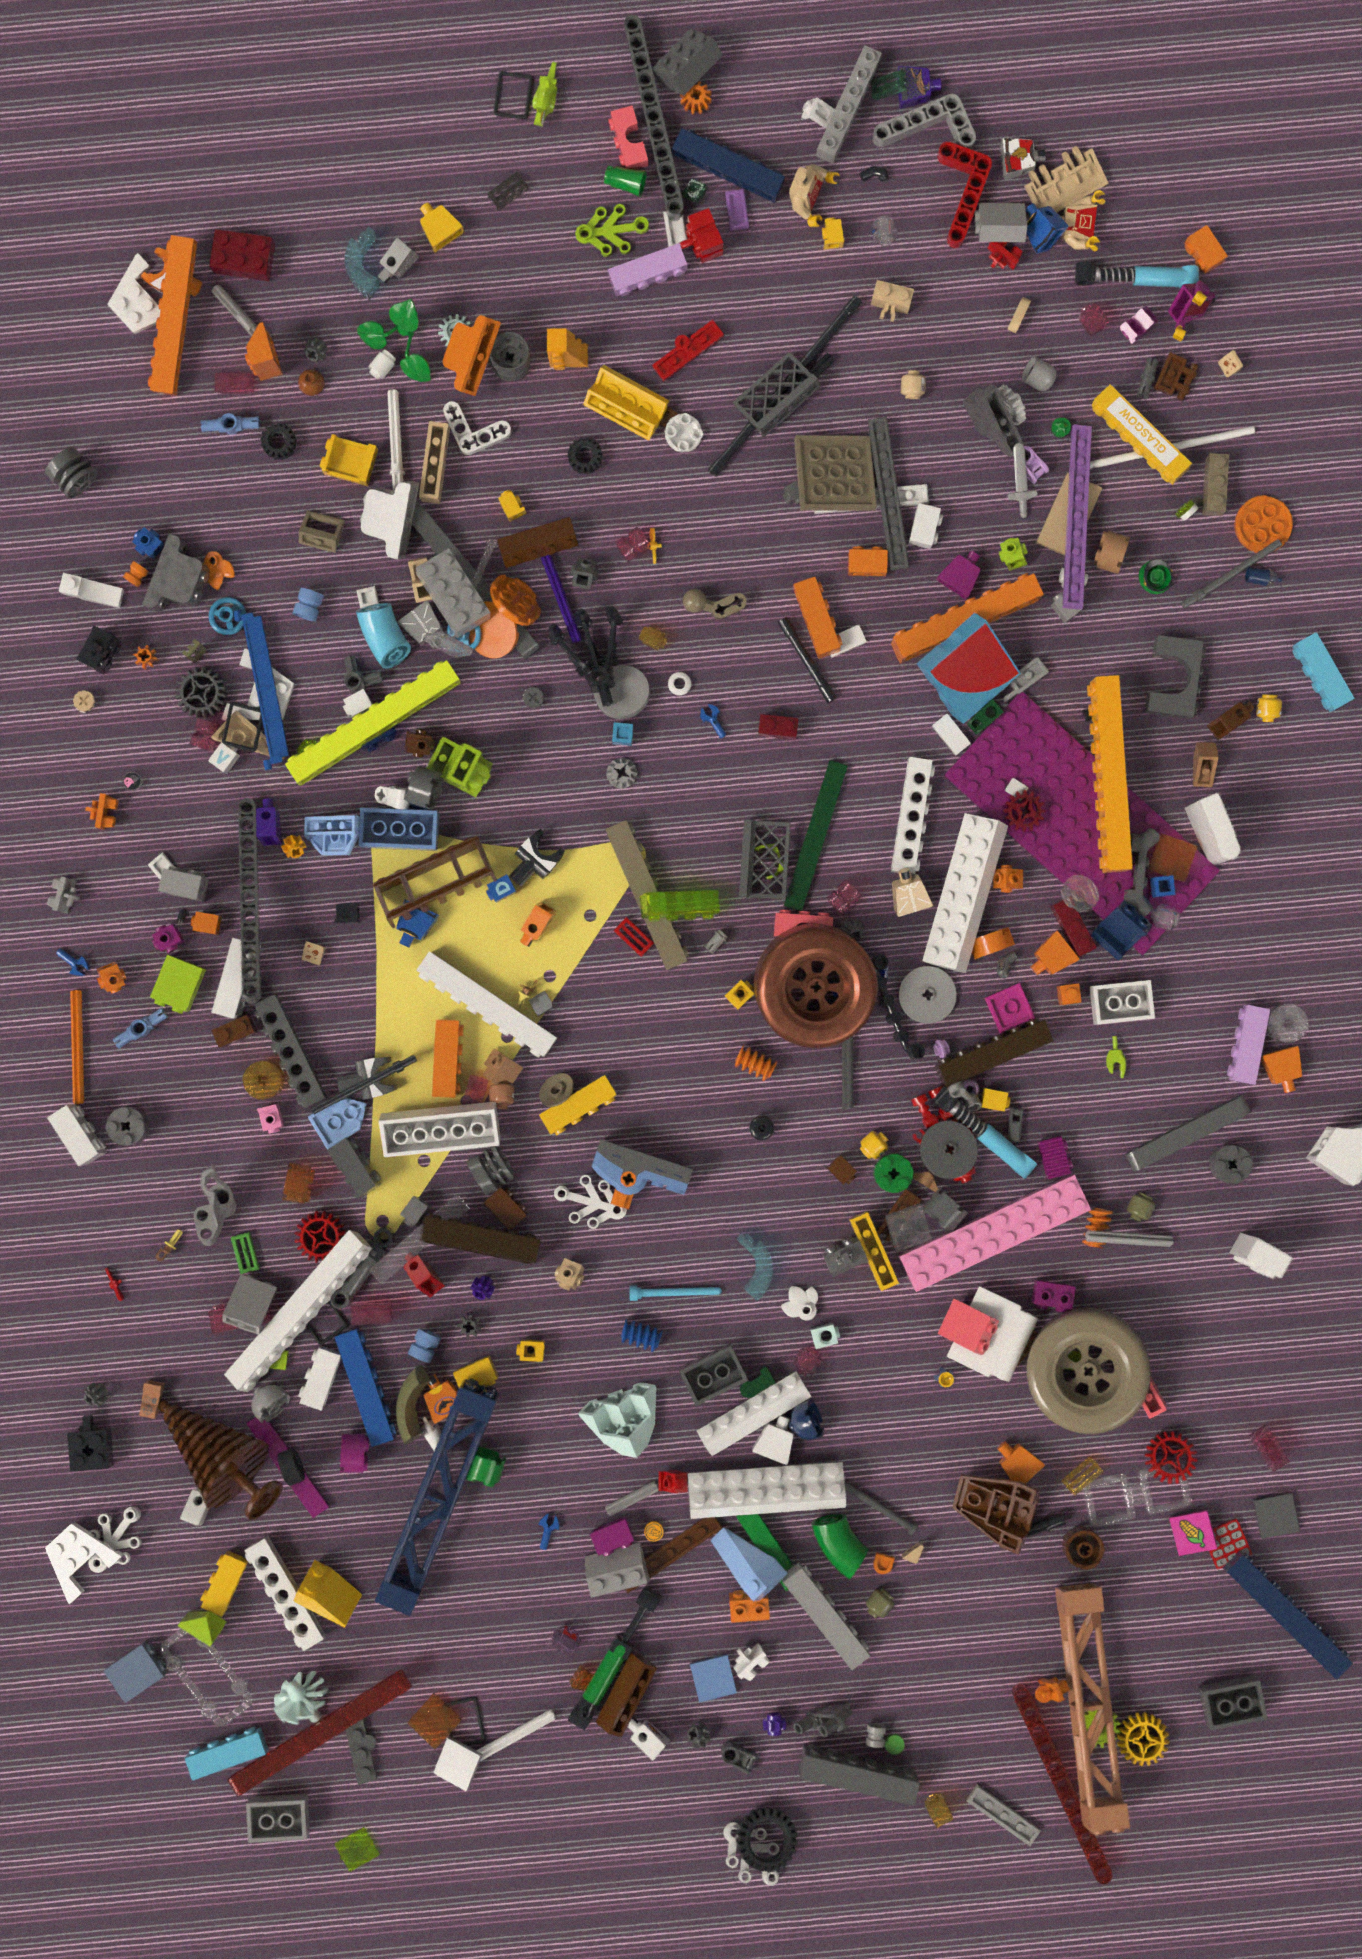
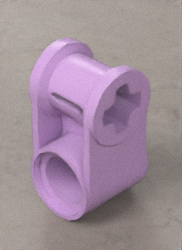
M1024 446V451L1028 455V460L1025 461L1027 479L1035 484L1041 475L1049 472V468L1032 448Z

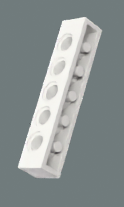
M915 757L908 758L891 872L898 873L903 868H909L911 875H914L915 871H919L920 860H917L918 852H922L923 841H920L921 833L924 834L926 829V822H923L924 814L927 815L929 803H926L927 796L931 795L932 790L929 780L930 777L934 776L935 770L932 760ZM921 774L924 777V782L921 784L916 783L914 776ZM913 793L920 794L921 801L918 803L914 802L911 799V795ZM909 812H916L918 820L915 822L911 821L908 817ZM906 831H913L915 839L908 840L905 836ZM903 850H911L912 858L905 859L902 854Z
M267 1535L245 1549V1557L255 1567L256 1577L260 1581L262 1580L266 1586L264 1589L268 1597L273 1598L278 1614L283 1615L286 1628L294 1634V1642L297 1647H301L305 1651L322 1641L326 1634L313 1611L293 1601L299 1587L269 1536ZM260 1557H267L269 1564H262ZM270 1573H276L279 1580L272 1581ZM286 1590L288 1597H281L279 1591ZM289 1607H296L298 1609V1614H291L289 1611ZM299 1624H306L308 1631H301Z

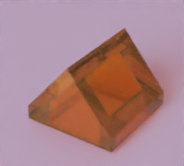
M579 1665L569 1681L571 1687L584 1691L594 1674Z

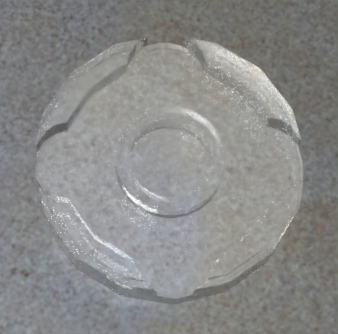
M1082 875L1069 877L1061 888L1062 899L1066 905L1076 909L1078 912L1091 910L1099 900L1098 888L1094 882Z

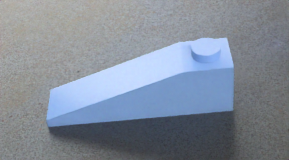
M725 1527L710 1540L752 1601L762 1600L788 1574L774 1557L767 1555L758 1547L746 1542L742 1537Z

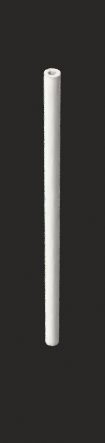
M1250 426L1172 444L1180 450L1254 434L1255 428ZM1130 452L1090 461V469L1144 457L1142 455L1139 456L1136 452Z

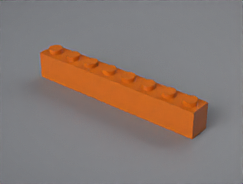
M171 235L170 240L167 241L168 259H165L164 262L166 274L165 279H162L161 283L163 296L160 298L158 305L161 311L160 318L158 317L156 320L158 333L153 341L155 355L151 358V368L153 370L152 375L148 379L150 391L177 396L198 244L193 238Z

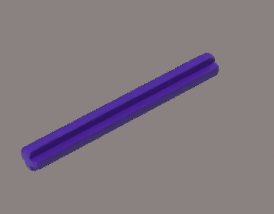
M551 555L541 557L573 643L580 642L582 637Z

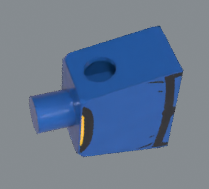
M1032 203L1025 209L1030 217L1027 221L1026 234L1035 252L1038 254L1050 250L1067 230L1068 224L1050 206L1038 208L1035 203Z
M419 907L410 911L412 916L410 920H405L403 916H400L396 929L404 933L399 943L410 948L414 938L423 941L440 915L431 911L422 912Z

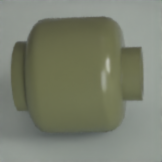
M1139 1192V1195L1134 1194L1127 1207V1211L1131 1213L1130 1218L1139 1222L1142 1219L1149 1220L1155 1208L1153 1198Z
M883 1588L881 1590L875 1589L866 1600V1605L869 1608L867 1612L874 1618L878 1616L885 1618L894 1607V1597Z

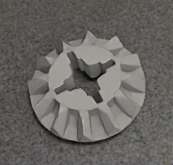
M618 758L608 765L607 779L616 788H627L635 782L637 769L629 759ZM626 766L625 773L629 777L622 776L617 780L618 773L614 769L621 770Z

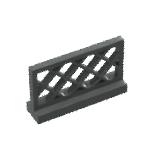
M789 352L732 403L764 438L821 386L818 378L811 374ZM791 360L794 363V370H784V364ZM773 374H780L779 382H769V379ZM783 374H793V382H783ZM796 374H805L808 377L803 382H796ZM758 387H766L765 395H755V390ZM769 387H779L778 395H768ZM782 387H792V392L789 395H781ZM751 399V408H742L739 405L742 401ZM755 399H765L764 408H754ZM768 399H778L777 405L774 408H767ZM753 412H763V418L756 422L753 419Z
M744 820L739 896L741 898L786 900L791 823ZM756 825L765 826L769 830L761 839L756 834ZM779 826L786 827V835L779 840L773 831ZM772 834L778 842L769 849L763 840ZM762 843L768 851L759 858L755 853V847ZM781 844L785 848V854L778 859L772 850ZM768 853H771L777 861L768 868L762 859ZM760 861L767 870L758 877L753 872V869ZM777 863H780L784 871L777 878L771 869ZM769 871L776 880L767 887L761 881V878ZM759 880L766 889L760 894H752V886ZM777 881L782 886V895H774L769 890Z

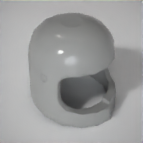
M1033 356L1028 361L1022 374V382L1039 391L1050 389L1056 379V369L1036 356Z

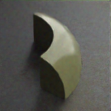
M422 1364L413 1369L406 1377L397 1398V1425L405 1445L410 1444L423 1434L418 1422L415 1406L422 1390L431 1380Z

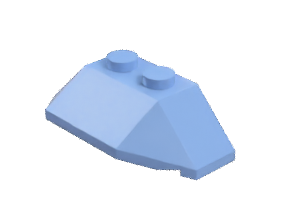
M357 815L305 817L304 836L307 840H310L321 855H350L359 838L360 817Z

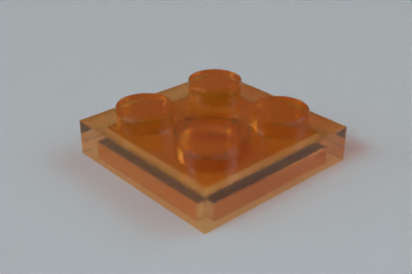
M433 1693L407 1724L431 1747L436 1749L462 1719Z

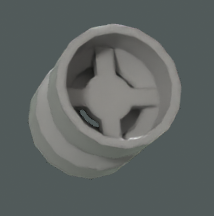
M868 1723L866 1745L874 1748L885 1747L884 1734L886 1733V1725Z

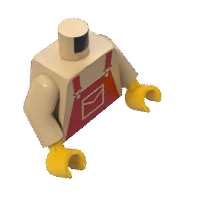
M815 164L808 165L805 168H798L789 191L793 210L805 220L808 219L810 227H819L816 221L823 220L821 215H811L823 184V179L825 178L827 183L837 184V182L833 181V177L840 176L837 172H827L826 169Z
M1097 190L1093 195L1069 204V206H1066L1063 216H1060L1069 226L1061 238L1075 250L1089 248L1094 252L1098 250V247L1094 245L1095 243H1100L1099 239L1094 236L1097 205L1095 203H1105L1103 198L1099 199L1101 195L1105 194L1101 190Z

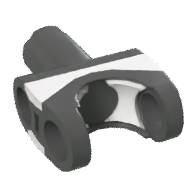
M391 1057L371 1058L355 1062L357 1073L337 1077L339 1091L342 1092L377 1074L381 1066L392 1062ZM378 1081L361 1090L363 1100L388 1094L397 1090L398 1087L397 1084L389 1086Z

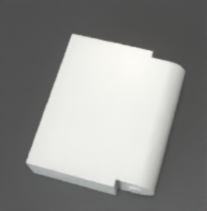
M1218 793L1185 807L1201 849L1204 851L1209 862L1217 865L1234 859L1239 855L1240 846L1236 839V834Z
M979 1286L970 1306L999 1320L997 1331L992 1335L989 1348L984 1355L974 1353L953 1342L947 1357L987 1377L994 1375L1001 1380L1009 1382L1038 1318L1022 1311L1023 1306Z

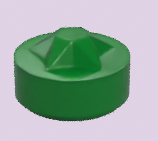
M1063 417L1055 419L1051 425L1052 434L1058 438L1066 437L1071 430L1070 422Z

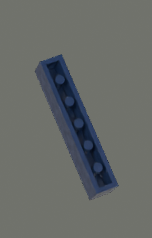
M681 128L672 147V156L775 203L784 185L785 176L776 169L770 170L759 161L753 162L742 153L736 154L725 145L719 146L708 137L702 138L691 129L685 130Z

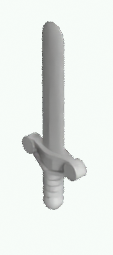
M1017 443L1013 448L1016 492L1008 493L1007 497L1009 500L1019 501L1020 516L1026 518L1028 515L1027 500L1036 497L1037 491H1028L1024 446L1021 443Z

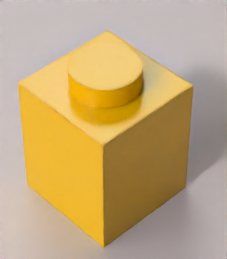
M983 1088L981 1107L1004 1112L1005 1108H1009L1010 1097H1008L1007 1092Z

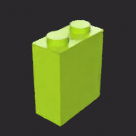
M167 955L150 998L155 999L154 1003L165 1007L167 1004L172 1006V1011L177 1013L189 1012L206 969Z

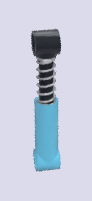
M1083 261L1076 263L1075 284L1090 286L1095 281L1101 282V280H1106V282L1112 281L1113 283L1114 281H1119V283L1121 281H1126V283L1132 281L1134 286L1180 287L1181 289L1183 284H1193L1199 281V267L1193 265L1181 268L1134 266V270L1132 268L1129 270L1126 268L1119 269L1118 267L1116 269L1112 267L1109 269L1103 267L1101 269L1096 267L1093 262Z
M943 1086L932 1102L944 1112L957 1116V1119H960L962 1124L965 1123L967 1128L970 1127L972 1132L977 1133L976 1138L999 1156L1016 1173L1026 1179L1038 1164L1014 1146L989 1123L985 1125L984 1122H980V1118H976L975 1114H971L970 1110H966L965 1106L960 1104V1101H958L959 1097H951L948 1088Z

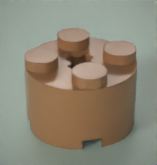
M1104 531L1099 545L1102 550H1097L1093 565H1096V568L1119 574L1130 537L1112 531Z

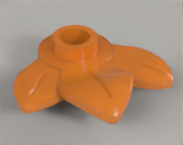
M215 551L207 553L204 564L209 568L208 583L214 589L219 590L224 577H235L234 568L229 561L223 560L220 553ZM212 558H215L214 564L211 563Z

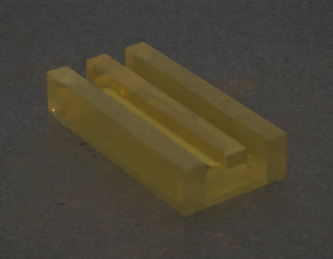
M1089 1456L1061 1481L1075 1497L1104 1471ZM1090 1463L1093 1464L1083 1474H1081L1077 1479H1075L1071 1484L1068 1483V1481H1070L1087 1465H1089ZM1097 1469V1471L1094 1472L1090 1477H1088L1083 1483H1081L1077 1488L1073 1489L1074 1486H1076L1080 1481H1082L1086 1476H1088L1093 1470Z

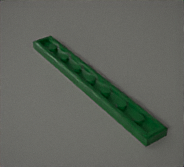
M829 760L786 896L785 907L798 911L803 910L848 767L847 765Z

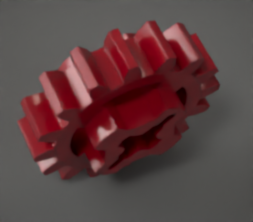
M1023 790L1022 795L1017 791L1015 792L1016 797L1012 795L1008 797L1011 802L1004 803L1008 807L1003 810L1004 813H1007L1004 820L1009 819L1010 823L1008 826L1010 827L1014 824L1015 831L1019 827L1022 832H1025L1027 827L1032 831L1033 825L1036 827L1040 825L1038 820H1044V817L1041 816L1042 813L1046 812V810L1041 809L1044 802L1039 803L1040 796L1034 798L1033 791L1029 795H1027L1026 790ZM1019 799H1025L1021 804L1014 803ZM1032 802L1036 806L1037 811L1033 810ZM1026 806V811L1029 813L1025 814L1022 817V811L1020 809ZM1012 811L1015 812V814H1016V817H1017L1016 820L1014 819V817H1013V815H1012ZM1025 819H1033L1032 822L1023 824Z

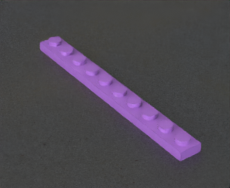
M1074 424L1071 427L1062 608L1082 610L1092 426Z

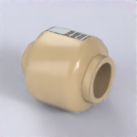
M910 370L908 374L903 375L901 378V394L905 395L906 399H920V396L925 394L926 377L920 375V371Z

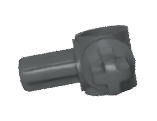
M347 656L344 659L347 671L344 683L351 693L355 694L362 689L366 690V686L383 682L381 672L367 675L359 672L354 656ZM359 680L356 686H351L353 681Z

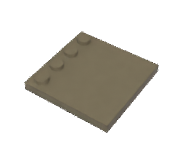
M795 436L794 444L800 511H875L877 507L870 436Z

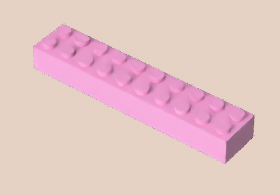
M1070 1174L956 1227L954 1231L946 1232L899 1254L898 1257L913 1289L917 1292L1090 1211L1091 1208L1076 1176Z

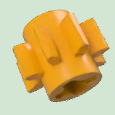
M300 835L286 837L284 839L285 845L281 846L287 858L290 856L292 858L300 857L304 854L303 848L307 847Z

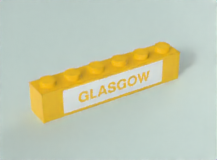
M1111 384L1093 400L1091 407L1094 413L1102 416L1106 420L1107 425L1120 434L1124 442H1129L1133 446L1136 454L1142 455L1152 469H1156L1161 473L1160 475L1164 481L1170 482L1173 485L1189 470L1192 463Z

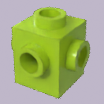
M1009 538L1005 542L1000 543L1002 550L999 551L1000 559L1002 562H1005L1009 571L1028 565L1025 557L1028 551L1025 543L1021 544L1019 538Z

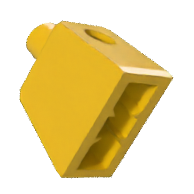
M427 202L421 206L420 210L424 217L420 219V223L434 253L464 233L463 226L442 205L434 209Z

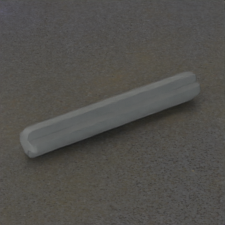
M853 1036L842 1042V1109L845 1110L853 1109Z

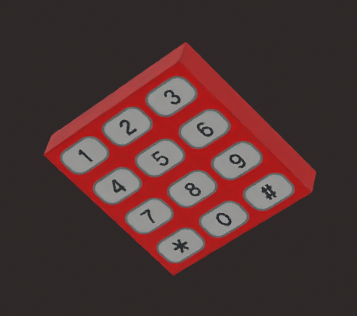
M1237 1518L1213 1527L1217 1549L1209 1550V1554L1217 1570L1223 1568L1238 1551L1242 1555L1245 1553L1249 1556L1253 1555Z

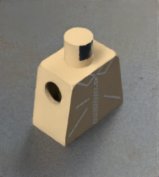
M909 868L899 870L900 879L892 882L893 905L897 916L900 917L933 907L918 874L911 876Z

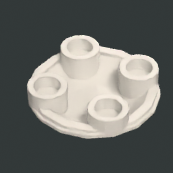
M687 413L672 417L665 428L666 441L670 447L679 452H690L695 449L703 437V431L698 420Z

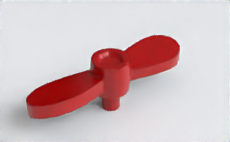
M105 1268L111 1281L109 1282L110 1288L114 1289L119 1301L124 1300V1296L118 1287L122 1280H114L109 1268Z

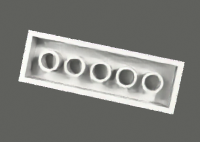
M496 1102L381 1113L379 1119L384 1157L499 1146L501 1139Z

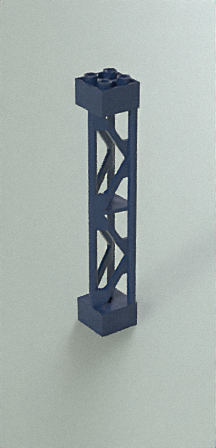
M468 1378V1380L464 1379L460 1385L374 1602L411 1616L500 1395L496 1388L488 1385L484 1387L479 1385L477 1380ZM459 1412L475 1418L474 1421L456 1433L452 1431ZM475 1433L457 1481L454 1483L452 1481L447 1450L469 1434ZM436 1470H440L445 1494L430 1488ZM425 1499L441 1504L422 1518L418 1516ZM439 1518L441 1519L421 1569L418 1564L413 1535ZM402 1555L406 1556L410 1577L396 1572Z

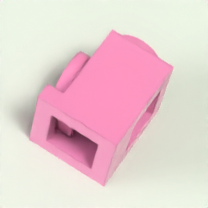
M279 1104L257 1109L263 1131L268 1130L269 1134L280 1131L279 1127L284 1126ZM268 1116L273 1117L272 1123H268Z

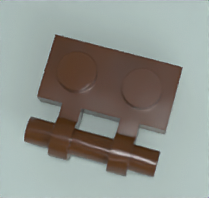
M1170 352L1154 389L1169 396L1173 394L1174 390H1177L1179 393L1176 399L1184 401L1185 396L1191 390L1189 387L1192 380H1195L1197 376L1198 365L1191 363L1190 368L1184 367L1187 359ZM1181 374L1185 376L1183 384L1178 382Z

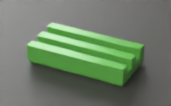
M247 1232L231 1237L240 1274L260 1269L251 1233ZM244 1237L247 1238L254 1267L251 1266ZM237 1239H240L247 1269H244Z

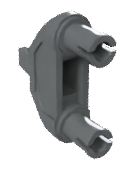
M841 1703L835 1706L828 1705L816 1708L808 1712L804 1719L794 1723V1730L797 1734L801 1735L810 1728L819 1729L823 1737L828 1736L834 1731H842L847 1728L846 1719L852 1714L850 1704Z

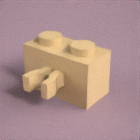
M877 280L871 305L884 308L879 319H883L884 314L888 310H890L891 322H894L895 311L908 314L914 289Z

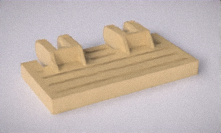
M1077 146L1072 148V153L1078 163L1076 167H1074L1067 152L1062 153L1061 156L1064 164L1050 171L1053 180L1045 165H1040L1039 171L1044 179V185H1041L1037 174L1031 170L1029 172L1031 182L1024 186L1031 202L1035 203L1038 208L1050 206L1055 212H1058L1069 206V204L1107 185L1108 181L1092 148L1083 153L1087 160L1086 162Z

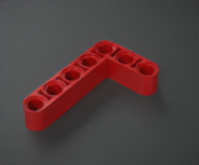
M947 141L939 147L938 161L945 166L970 174L947 236V244L952 248H959L965 240L989 175L992 160L985 154ZM946 150L949 151L951 155L945 156L942 152ZM966 157L968 158L969 162L964 163L960 160V158ZM978 164H985L987 168L981 169L978 167ZM977 181L980 183V186L974 187L971 182ZM971 199L973 200L974 204L969 205L965 202V200ZM958 217H966L967 222L959 221ZM958 234L961 239L955 240L952 238V235Z

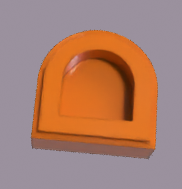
M876 1552L873 1560L875 1571L879 1574L889 1573L892 1570L895 1557Z

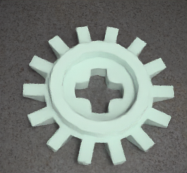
M456 314L455 319H452V316L449 315L450 320L448 322L445 319L442 320L445 325H439L443 331L438 332V334L444 335L440 339L441 342L447 340L445 346H448L452 334L450 330L454 329L457 323L471 324L469 321L464 323V316L459 320L458 314Z

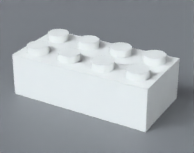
M1240 1233L1229 1252L1234 1255L1233 1259L1249 1266L1251 1270L1272 1279L1275 1276L1282 1278L1292 1260V1257L1264 1241Z

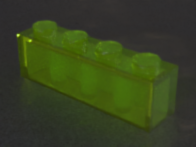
M718 890L646 892L639 896L642 919H648L649 922L660 921V918H666L667 921H675L682 917L685 920H695L696 917L709 920L720 913Z

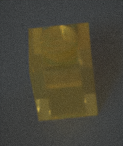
M942 1793L938 1795L932 1794L924 1802L936 1828L954 1820Z

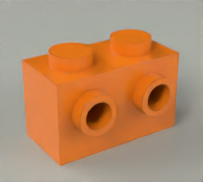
M743 1590L729 1593L731 1623L770 1620L768 1594L762 1600L752 1601Z

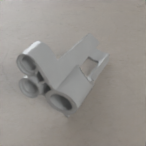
M214 1165L205 1170L200 1178L202 1190L208 1197L210 1204L200 1206L194 1212L197 1236L205 1246H211L216 1242L223 1227L225 1217L232 1216L237 1208V1201L231 1188L220 1180ZM213 1177L217 1185H214L208 1191L207 1181ZM222 1196L229 1197L226 1204H220L218 1199ZM201 1214H208L207 1219L204 1221H200L199 1216ZM205 1232L212 1233L210 1238H202Z

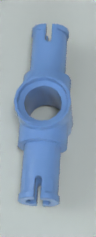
M227 413L222 417H218V419L201 420L202 432L219 431L220 433L226 432L229 435H234L239 431H243V429H260L259 416L242 418V416H234ZM235 421L233 427H226L227 422Z
M161 1007L148 1017L144 1016L140 1020H134L126 1028V1031L113 1038V1042L117 1043L115 1045L120 1049L132 1040L135 1041L140 1037L147 1036L154 1029L155 1025L167 1019L168 1016ZM139 1023L144 1025L142 1033H138L136 1030Z

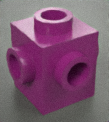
M166 924L155 929L156 933L152 934L154 938L152 943L156 950L160 949L161 952L167 951V953H171L178 949L177 945L185 942L175 924H170L169 926H166Z

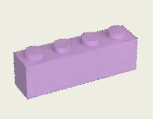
M678 243L608 269V276L615 295L626 296L637 288L642 290L651 283L666 281L667 277L683 275L687 271V262Z
M1243 1005V1008H1240L1238 1014L1240 1025L1235 1030L1236 1045L1231 1050L1233 1061L1227 1071L1230 1081L1256 1085L1270 1009L1251 1005Z

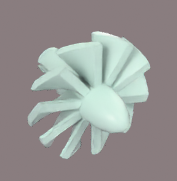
M315 1671L310 1672L306 1676V1682L303 1686L302 1672L297 1673L293 1681L288 1682L286 1680L283 1682L280 1694H275V1708L273 1709L284 1723L287 1721L292 1724H299V1719H310L313 1723L320 1720L321 1713L317 1708L323 1706L325 1701H314V1698L325 1695L328 1687L314 1692L324 1682V1679L320 1677L317 1682L310 1686V1682L316 1674Z

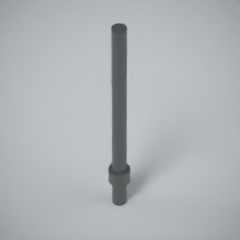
M1277 539L1204 588L1194 591L1192 596L1181 602L1182 607L1186 609L1196 601L1200 602L1205 599L1207 594L1282 546L1280 540Z

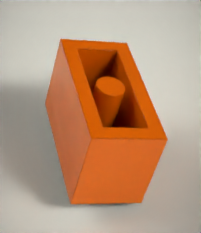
M1208 225L1190 235L1184 242L1187 253L1194 257L1196 266L1204 274L1224 263L1228 257Z
M861 546L849 549L848 576H886L888 550H883V547H872V550H865Z

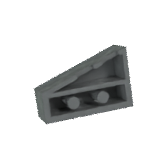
M346 1137L327 1151L337 1168L346 1177V1183L348 1185L351 1184L355 1190V1198L359 1199L382 1184L380 1182L381 1176L376 1170L371 1169L368 1157L360 1153L357 1141L354 1138Z

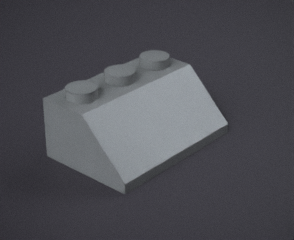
M640 1542L621 1549V1547L616 1548L614 1553L608 1556H603V1554L598 1556L597 1553L585 1556L586 1579L591 1598L647 1584L650 1581Z

